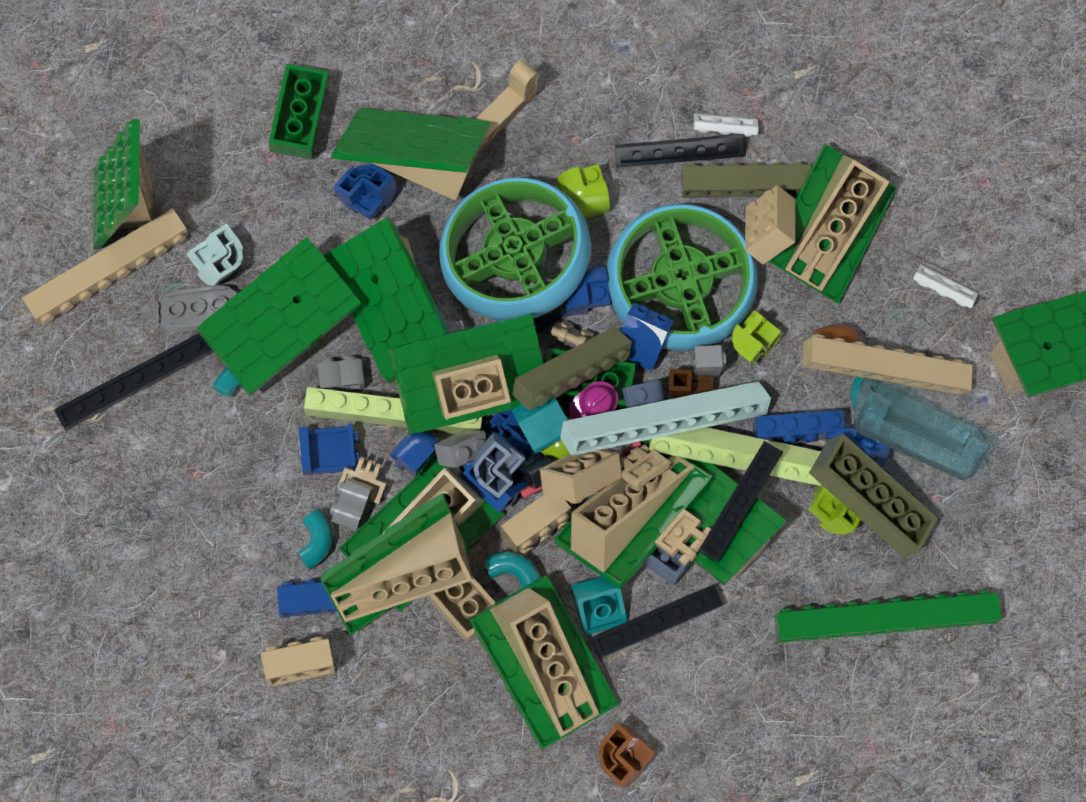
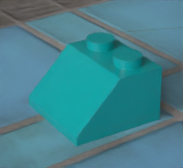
M556 397L531 411L523 404L512 409L520 428L535 454L560 440L563 422L567 421L568 418Z
M598 577L571 585L574 604L585 636L627 622L621 589L614 586L613 583H610L603 577Z

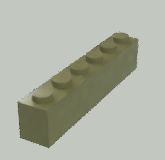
M775 162L771 165L731 163L728 166H720L717 163H711L707 166L687 164L682 166L680 174L682 198L761 197L767 190H771L777 185L789 195L797 196L809 173L811 164L795 162L792 165H783L781 162Z
M612 327L516 378L512 395L530 411L538 406L540 407L547 401L559 397L569 389L576 388L580 383L594 378L604 370H609L615 364L625 361L630 355L632 341L616 327Z

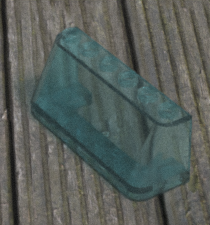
M864 377L859 386L854 426L859 434L960 480H969L974 477L991 446L981 429L867 377Z

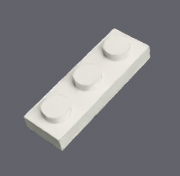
M694 114V130L702 133L716 131L724 135L739 133L746 137L758 135V119Z
M921 264L913 277L919 285L930 287L936 290L939 295L949 297L963 307L972 308L978 295L977 292Z

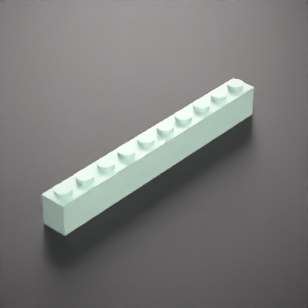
M757 381L567 420L563 422L560 439L573 456L766 415L771 397L760 382Z

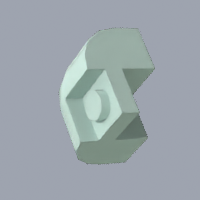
M225 224L212 232L204 242L189 250L186 255L198 269L199 273L197 276L207 285L213 286L233 274L239 268L243 259V246L230 227Z

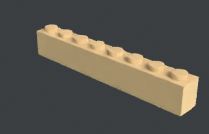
M172 208L22 297L38 326L42 323L47 324L54 319L55 315L71 310L74 304L79 301H86L97 290L106 289L117 278L122 279L126 277L132 269L146 265L152 257L163 255L167 248L172 245L183 243L188 236L187 229Z
M812 335L811 338L803 342L802 367L957 395H963L972 390V365L964 364L962 360L948 361L941 356L931 358L926 357L923 353H905V350L902 349L887 350L884 346L870 347L865 346L863 342L848 343L841 338L825 339L823 335Z

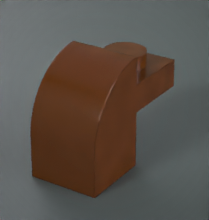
M670 369L669 395L673 398L713 391L714 377L692 375V370Z

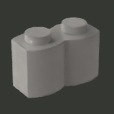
M348 356L343 358L342 361L324 359L321 363L317 364L320 389L335 391L364 389L361 359H356L355 356Z
M351 478L341 482L337 494L340 495L338 503L334 502L330 510V515H333L331 521L357 531L374 487Z

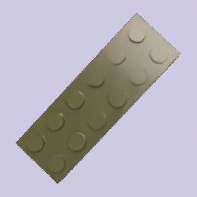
M844 434L827 441L809 471L812 477L903 557L920 552L938 520L934 514Z

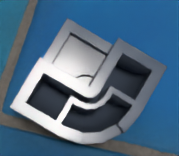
M661 380L622 388L627 408L666 400Z
M493 433L474 456L473 470L476 480L482 487L499 499L513 484L511 474L526 459L525 455L509 444L505 437L498 433Z

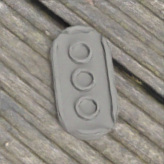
M226 285L169 292L162 297L163 299L160 302L156 303L154 316L157 324L168 332L176 333L197 330V327L204 320L224 306L237 292Z

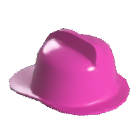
M603 381L592 383L571 401L569 406L570 418L577 419L613 411L618 403V395L615 388Z

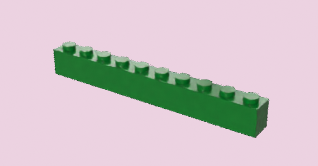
M990 590L980 591L978 595L970 596L968 592L956 594V597L948 598L946 594L934 596V599H925L924 596L913 597L912 601H903V598L891 599L890 603H881V600L869 601L868 605H859V602L847 603L846 607H837V604H829L823 606L824 609H815L814 606H807L801 608L802 611H793L792 608L780 609L779 613H776L774 616L777 643L997 624L1002 620L998 593L991 594Z

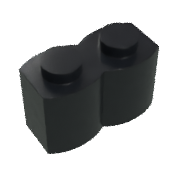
M531 450L524 454L526 459L513 473L519 481L526 483L532 489H537L542 486L540 469L551 464L554 460L544 456L541 452L535 454Z

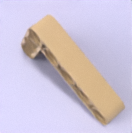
M519 60L509 73V86L476 118V120L491 122L479 151L537 92L538 73L523 60Z

